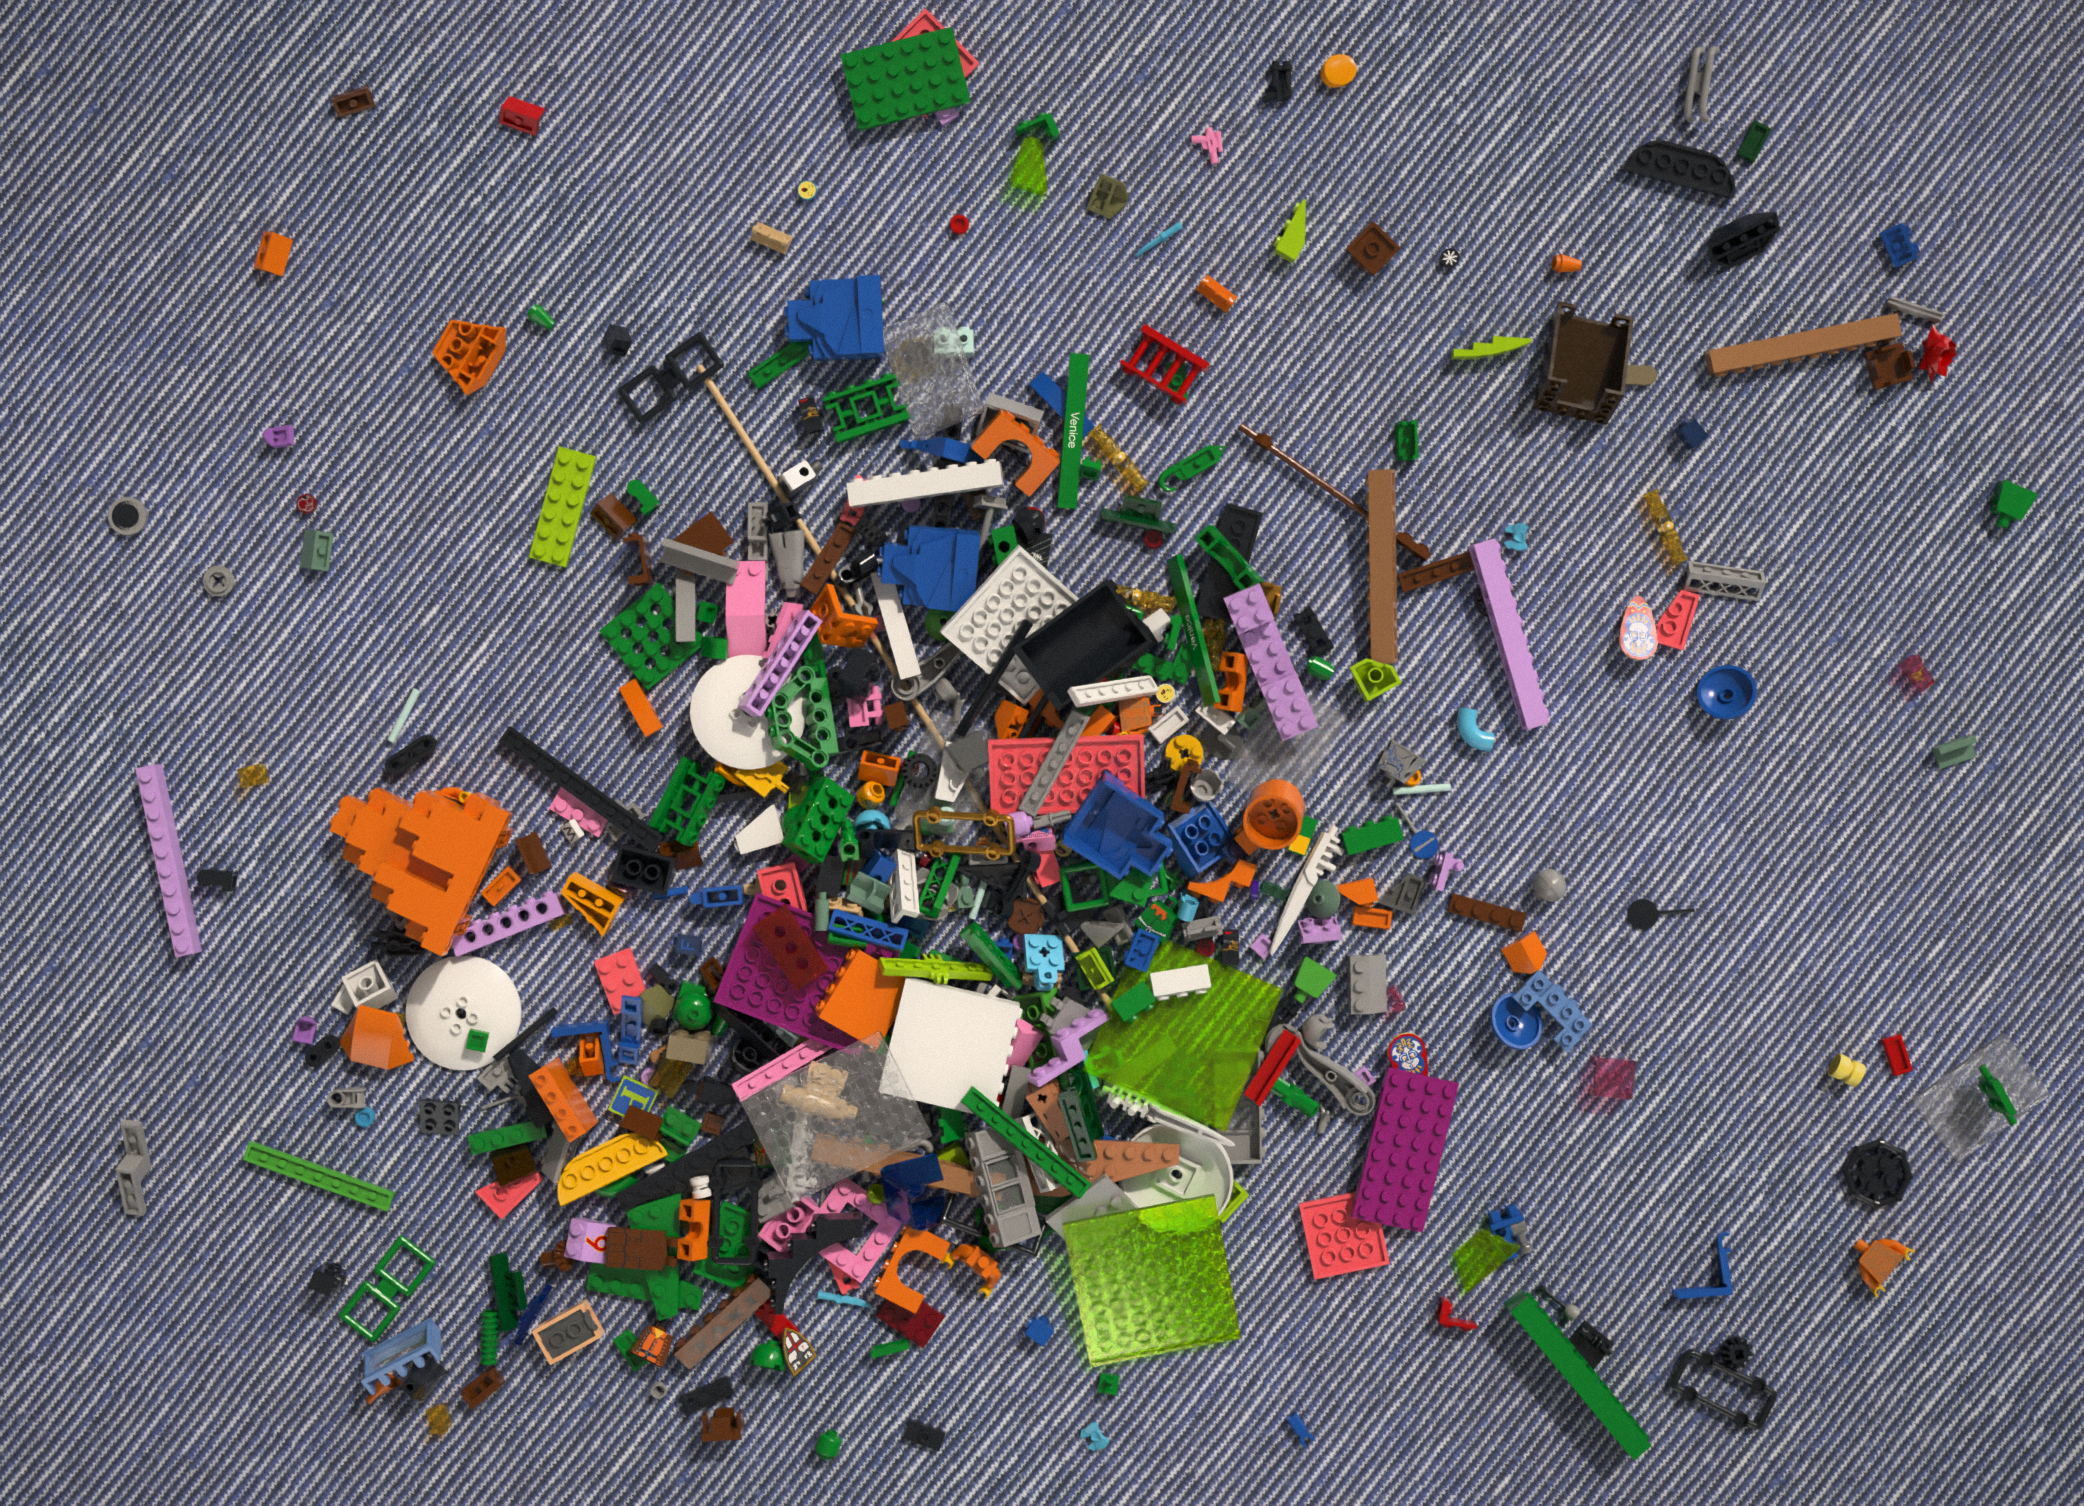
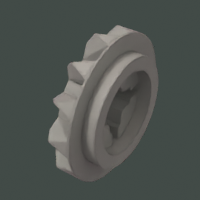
M213 566L206 571L203 584L206 591L211 595L225 596L231 592L235 585V576L231 573L230 569L224 566ZM215 577H223L222 582L225 586L219 584L216 586L217 580Z

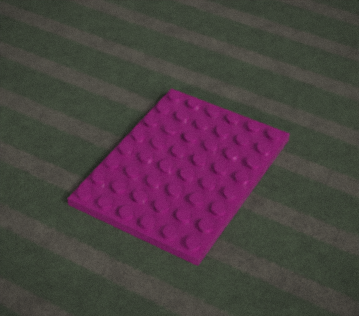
M757 892L713 1002L859 1057L864 1042L815 1014L816 1004L824 998L827 986L833 983L836 978L837 969L843 966L848 951L854 947L827 944L829 931L814 930V914ZM867 943L866 949L858 948L877 960L880 957L898 958L900 954L898 951Z

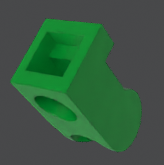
M631 480L627 484L628 493L637 498L643 505L640 511L648 517L662 505L639 480Z

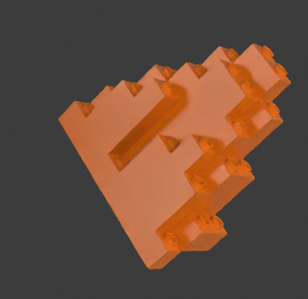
M383 788L371 790L367 798L369 800L368 803L352 795H346L339 802L338 808L340 809L337 815L332 817L329 830L346 838L345 842L347 843L343 848L342 852L344 855L342 858L358 865V870L374 877L373 880L375 882L371 887L372 894L370 897L386 904L387 909L408 918L404 935L421 942V947L440 956L447 955L454 938L465 934L472 916L466 913L496 849L506 847L514 829L507 827L513 813L499 807L500 801L481 792L467 795L463 805L432 790L417 792L412 802Z

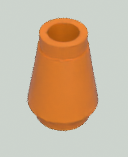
M1561 253L1554 255L1551 263V268L1556 273L1579 272L1582 266L1581 260Z

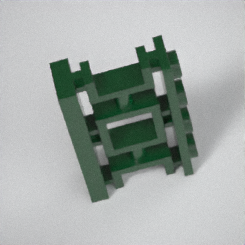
M1086 1070L1068 1071L1067 1078L1070 1087L1064 1088V1092L1059 1093L1057 1098L1077 1162L1094 1161L1098 1156L1094 1140H1100V1137L1104 1136L1103 1125Z

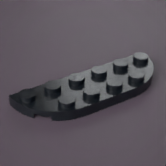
M1656 140L1639 146L1627 157L1621 169L1624 172L1731 200L1735 195L1733 174L1731 175L1726 163L1720 157L1708 151L1669 141Z

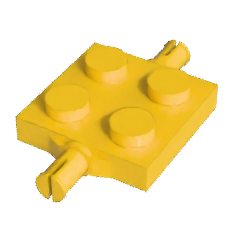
M781 761L761 769H738L734 773L735 777L764 799L776 787L784 794L790 789V787L781 782L782 777L789 770V767Z

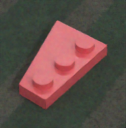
M1685 590L1678 592L1655 625L1658 644L1684 650L1700 595Z
M538 1172L505 1188H501L497 1180L475 1191V1193L503 1219L544 1177Z

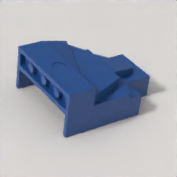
M859 275L856 279L809 281V286H806V298H810V300L787 301V306H783L784 318H788V326H784L785 337H789V343L812 342V344H809V356H813V361L882 359L884 355L880 275Z
M908 525V530H904V541H907V544L883 543V547L879 548V558L882 559V566H878L877 577L880 578L881 583L903 585V587H899V598L902 599V604L957 612L975 593L980 547V534L978 531Z
M1104 770L1062 831V843L1119 880L1129 874L1132 869L1131 865L1151 877L1154 872L1157 873L1160 870L1164 857L1168 858L1173 851L1172 840L1156 830H1159L1165 822L1164 812L1125 787L1122 780Z

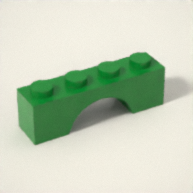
M1207 525L1194 538L1208 554L1212 555L1224 566L1231 575L1232 581L1240 590L1258 583L1262 585L1265 582L1214 525Z
M529 1119L506 1127L474 1132L468 1136L471 1153L474 1155L547 1138L552 1133L549 1122L537 1129L532 1120Z

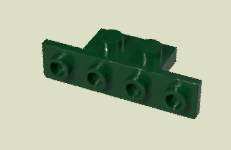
M1125 494L1121 512L1102 508L1100 518L1110 523L1115 521L1121 522L1125 526H1140L1144 530H1159L1163 534H1175L1177 529V523L1159 520L1162 502Z
M507 1251L489 1256L501 1332L519 1327L516 1310L522 1311L527 1309V1297L525 1295L522 1272L520 1270H509Z

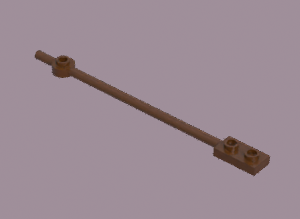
M1240 424L1238 430L1253 439L1258 446L1273 453L1366 519V514L1369 511L1273 445L1271 442L1272 438L1266 433L1261 435L1245 424ZM1396 531V543L1423 562L1428 560L1431 553L1428 551L1429 548L1422 543L1417 544L1413 541V537L1406 532L1398 533Z

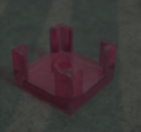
M1593 1055L1592 1065L1595 1066L1594 1082L1589 1085V1093L1593 1096L1632 1100L1636 1061L1630 1058L1615 1059Z

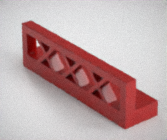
M1284 1029L1243 1094L1255 1101V1104L1261 1106L1301 1043V1039Z

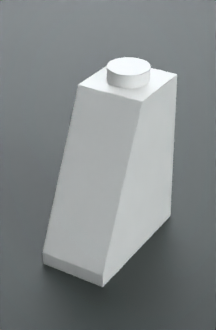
M776 804L767 808L735 836L734 845L737 852L740 851V854H745L782 843L785 836L781 829V819Z

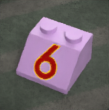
M585 1217L572 1218L564 1257L605 1264L607 1228L616 1227V1225Z

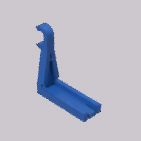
M947 437L922 441L912 440V442L902 439L900 441L901 448L921 450L962 464L975 461L983 462V458L971 449L970 444Z
M609 1019L556 1025L551 1029L552 1037L602 1032L600 1039L606 1077L611 1082H617L621 1079L620 1076L614 1077L611 1074V1066H616L619 1062L613 1060Z
M1722 1231L1716 1236L1719 1282H1722V1285L1672 1289L1674 1298L1685 1299L1733 1295L1727 1253L1732 1250L1722 1246V1237L1729 1236L1730 1233Z

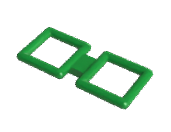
M1163 860L1161 862L1162 866L1157 872L1160 888L1150 890L1148 898L1168 894ZM1091 861L1060 867L1059 874L1066 911L1075 912L1110 905L1112 902L1111 897H1109L1110 891L1126 876L1119 880ZM1098 868L1103 899L1073 904L1067 874Z
M400 1235L374 1268V1272L383 1278L381 1282L375 1287L369 1281H364L341 1310L339 1318L370 1342H376L400 1311V1305L393 1301L392 1298L398 1291L410 1297L433 1268L436 1261L406 1237ZM401 1245L426 1263L408 1287L384 1270V1267ZM366 1291L370 1292L391 1309L373 1333L349 1315Z

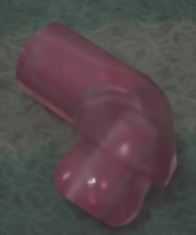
M1395 985L1390 986L1387 991L1395 1002L1392 1005V1009L1395 1013H1400L1406 1008L1404 999Z

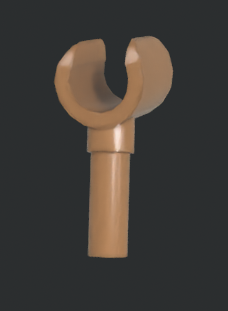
M668 1043L650 1053L652 1062L662 1059L660 1053L667 1049Z

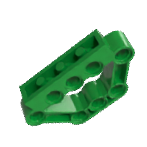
M802 666L792 673L791 679L777 691L764 714L768 719L767 733L771 738L773 748L777 751H784L805 764L808 770L815 772L828 764L829 757L839 753L827 677L816 678L815 672L811 667ZM800 674L805 676L806 681L801 679ZM802 688H804L805 692L802 702L808 711L805 721L811 729L809 734L810 744L798 738L790 731L792 716L787 712L789 701ZM811 696L816 698L817 703L812 701ZM775 699L780 701V706L775 703ZM814 714L819 717L820 722L815 720ZM778 717L783 720V725L778 722ZM817 733L822 735V741L818 738ZM781 736L786 739V744L781 741ZM814 756L818 758L819 764L814 761Z

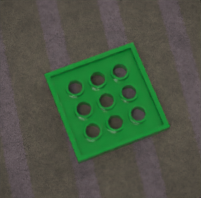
M659 582L599 630L647 690L654 687L702 647L703 635L697 628L696 642H685L682 645L676 643V602ZM654 604H659L662 608L661 613L658 615H654L651 611ZM640 616H644L647 620L646 625L643 627H639L636 622ZM666 619H672L674 622V626L670 630H666L663 626ZM625 628H629L632 631V636L629 639L622 637V631ZM652 631H656L659 634V638L655 642L649 640V633ZM637 643H641L644 646V651L641 654H636L634 651V646ZM663 646H669L671 649V653L667 657L661 654ZM649 658H654L656 661V666L653 669H649L646 666V661Z

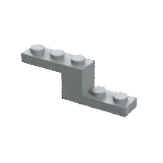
M124 1119L120 1126L126 1156L115 1169L125 1214L144 1216L146 1206L141 1180L151 1168L145 1133L141 1121Z

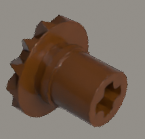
M565 1240L557 1242L554 1250L541 1253L540 1261L544 1269L558 1267L562 1272L572 1269L575 1263L574 1260L564 1257L567 1244Z

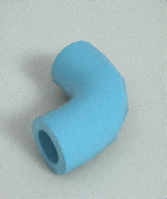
M1459 707L1457 721L1462 739L1471 747L1490 752L1494 744V733L1482 731L1477 727L1478 710Z

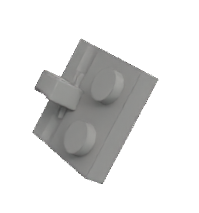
M778 1172L763 1180V1187L759 1190L758 1220L761 1224L795 1208L791 1193L787 1190V1182L783 1172Z

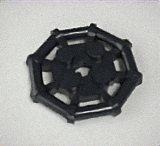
M1877 1138V1140L1852 1147L1853 1151L1845 1167L1841 1170L1846 1180L1850 1198L1872 1207L1873 1210H1878L1879 1207L1895 1202H1901L1911 1179H1914L1906 1157L1907 1152L1884 1141L1883 1138ZM1875 1149V1153L1865 1156V1154L1863 1153ZM1885 1149L1893 1153V1155L1888 1158L1882 1155V1151ZM1858 1157H1860V1166H1857L1856 1169H1853ZM1896 1161H1900L1903 1172H1897ZM1875 1169L1881 1171V1175L1879 1178H1877L1876 1176L1873 1177ZM1852 1175L1857 1176L1859 1185L1855 1186ZM1897 1178H1902L1897 1191L1894 1190L1893 1186L1897 1184ZM1866 1189L1872 1192V1196L1869 1198L1861 1194V1192ZM1889 1191V1193L1891 1194L1890 1196L1879 1199L1880 1193Z

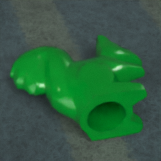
M847 817L841 822V840L839 844L842 862L852 859L859 860L858 840L854 836L853 824Z

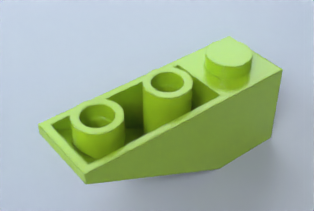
M1304 198L1301 204L1296 203L1292 210V213L1295 215L1292 220L1287 219L1282 228L1285 230V233L1282 237L1278 236L1273 245L1276 247L1275 254L1293 264L1305 244L1306 200Z

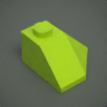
M1366 658L1349 667L1355 685L1364 702L1370 701L1402 683L1392 665Z

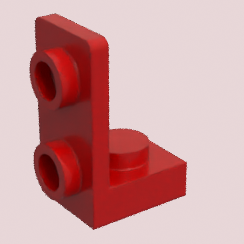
M1440 1296L1436 1319L1441 1323V1326L1452 1328V1325L1459 1326L1464 1331L1477 1329V1324L1474 1321L1448 1317V1315L1452 1314L1453 1305L1450 1304L1451 1301L1447 1297Z

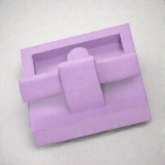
M1439 851V854L1435 855L1433 865H1436L1434 873H1430L1428 880L1430 888L1444 891L1449 869L1461 871L1464 868L1463 862L1454 859V854Z
M1331 916L1326 919L1305 918L1298 921V929L1301 935L1299 937L1300 944H1325L1326 941L1342 939V932L1336 917Z

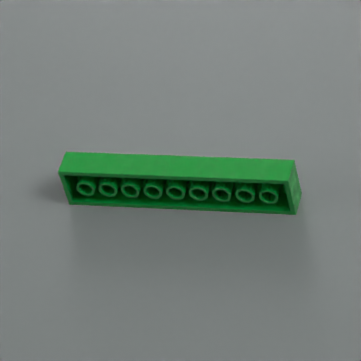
M1520 1289L1503 1303L1629 1456L1636 1460L1651 1447V1444L1647 1441L1650 1437L1614 1396L1607 1385L1600 1380L1601 1378L1588 1365V1362L1580 1355L1553 1321L1549 1323L1551 1318L1541 1306L1537 1308L1539 1304L1528 1291L1524 1293Z

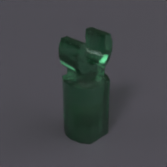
M1263 880L1259 888V892L1276 899L1280 897L1284 903L1288 901L1285 899V895L1292 892L1290 889L1282 890L1281 886L1267 880Z

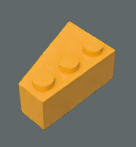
M577 872L572 873L568 877L560 892L587 918L586 920L589 923H592L598 929L602 937L609 932L625 901L623 897Z

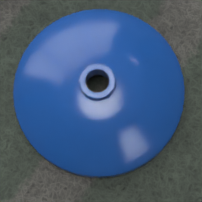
M1723 665L1711 669L1702 677L1698 684L1697 697L1700 706L1709 715L1718 719H1734L1744 715L1751 709L1757 697V687L1753 677L1743 668Z
M1508 993L1499 997L1491 1008L1490 1022L1493 1032L1509 1048L1515 1050L1530 1048L1538 1042L1542 1033L1543 1025L1540 1012L1535 1004L1525 1011L1512 998L1515 993Z

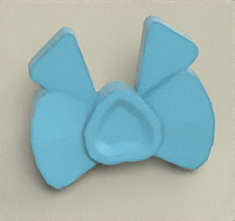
M1523 523L1510 524L1505 529L1506 532L1515 534L1513 536L1515 540L1504 542L1508 549L1513 548L1522 551L1528 548L1525 542V533L1529 528L1528 525Z
M1092 1422L1085 1429L1081 1430V1438L1091 1436L1093 1441L1088 1446V1449L1096 1451L1097 1449H1104L1108 1445L1109 1439L1103 1436L1097 1422Z

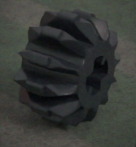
M1736 1335L1734 1340L1728 1337V1343L1722 1342L1725 1348H1721L1719 1351L1723 1354L1721 1359L1726 1361L1725 1364L1728 1367L1733 1366L1734 1369H1738L1740 1365L1742 1368H1745V1362L1751 1363L1748 1357L1754 1356V1353L1750 1351L1752 1345L1747 1344V1339H1741Z

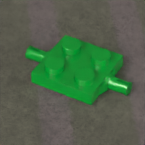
M1986 1064L1980 1065L1978 1069L1982 1075L1977 1077L1980 1083L1978 1087L1988 1097L1987 1103L1993 1111L2003 1114L2010 1126L2016 1124L2017 1121L2014 1115L2017 1112L1999 1079L1994 1078L1990 1074Z

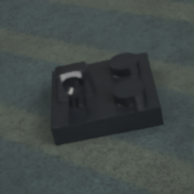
M1069 884L1073 904L1086 902L1074 884ZM1063 890L1041 905L1063 937L1095 914L1092 909L1067 912Z

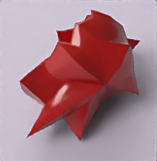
M1932 325L1928 339L1922 341L1924 355L1919 369L1928 371L1930 384L1935 373L1947 377L1948 365L1953 362L1952 358L1957 355V345L1947 336L1940 334L1935 326Z

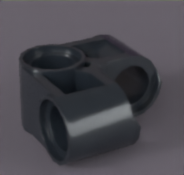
M867 551L855 558L836 574V584L841 588H846L868 577L878 566L877 558L871 551ZM841 574L848 575L849 580H844Z

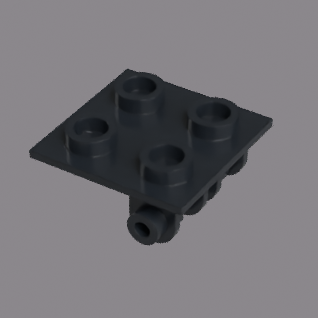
M439 1098L419 1100L422 1133L460 1134L459 1110L461 1109V1102H458V1100H448L447 1102L446 1099L441 1101Z
M1586 1320L1581 1323L1568 1339L1593 1370L1605 1355L1610 1356L1613 1352L1611 1348L1614 1343Z

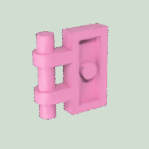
M872 686V694L869 698L865 699L863 704L847 698L850 727L870 725L869 718L871 717L875 718V725L883 724L882 716H884V712L881 710L880 699H882V694L879 693V686ZM868 700H873L874 711L868 712Z

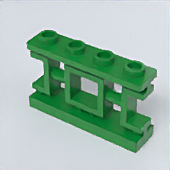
M887 373L880 376L881 379L879 380L868 379L862 382L863 385L857 387L850 385L845 387L842 392L832 391L826 394V397L823 398L826 410L829 411L836 408L841 425L833 427L838 444L911 421L906 404L896 407L891 390L900 387L896 374ZM893 383L886 386L889 395L887 397L878 399L875 390L867 392V390ZM856 394V396L849 398L852 406L851 409L841 412L838 402L831 404V402ZM873 396L878 413L860 419L855 402ZM891 404L894 413L902 411V413L876 420L883 417L880 408L882 406ZM855 415L858 425L865 423V425L840 433V431L847 429L844 421L845 418Z
M682 756L648 825L667 834L672 826L680 831L676 840L692 847L697 841L698 835L706 823L720 791L724 787L726 778L713 771H710L707 778L698 774L702 766L701 764ZM693 776L696 780L691 788L687 784ZM703 782L708 784L704 794L699 792ZM688 792L697 796L690 812L681 809ZM674 810L679 813L675 822L670 820ZM687 817L691 820L687 828H684L681 825Z

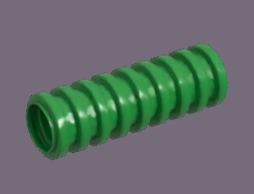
M484 1310L481 1312L483 1316L481 1318V1322H483L481 1324V1328H483L481 1334L483 1335L480 1338L482 1340L480 1343L482 1346L480 1348L482 1352L480 1354L482 1358L480 1364L489 1366L495 1365L498 1362L496 1359L498 1357L496 1353L498 1351L496 1347L498 1345L496 1341L498 1339V1335H496L498 1329L496 1328L498 1327L497 1321L499 1318L497 1317L498 1311Z

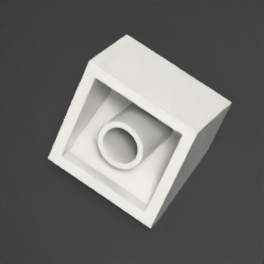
M377 959L342 977L357 1009L360 1005L379 1009L398 998Z

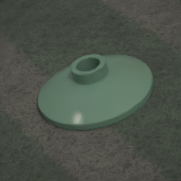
M1327 880L1316 882L1306 900L1310 913L1321 919L1329 918L1336 913L1340 905V894L1332 882Z

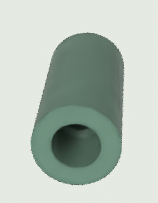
M819 892V899H815V931L828 930L829 899H826L827 892Z

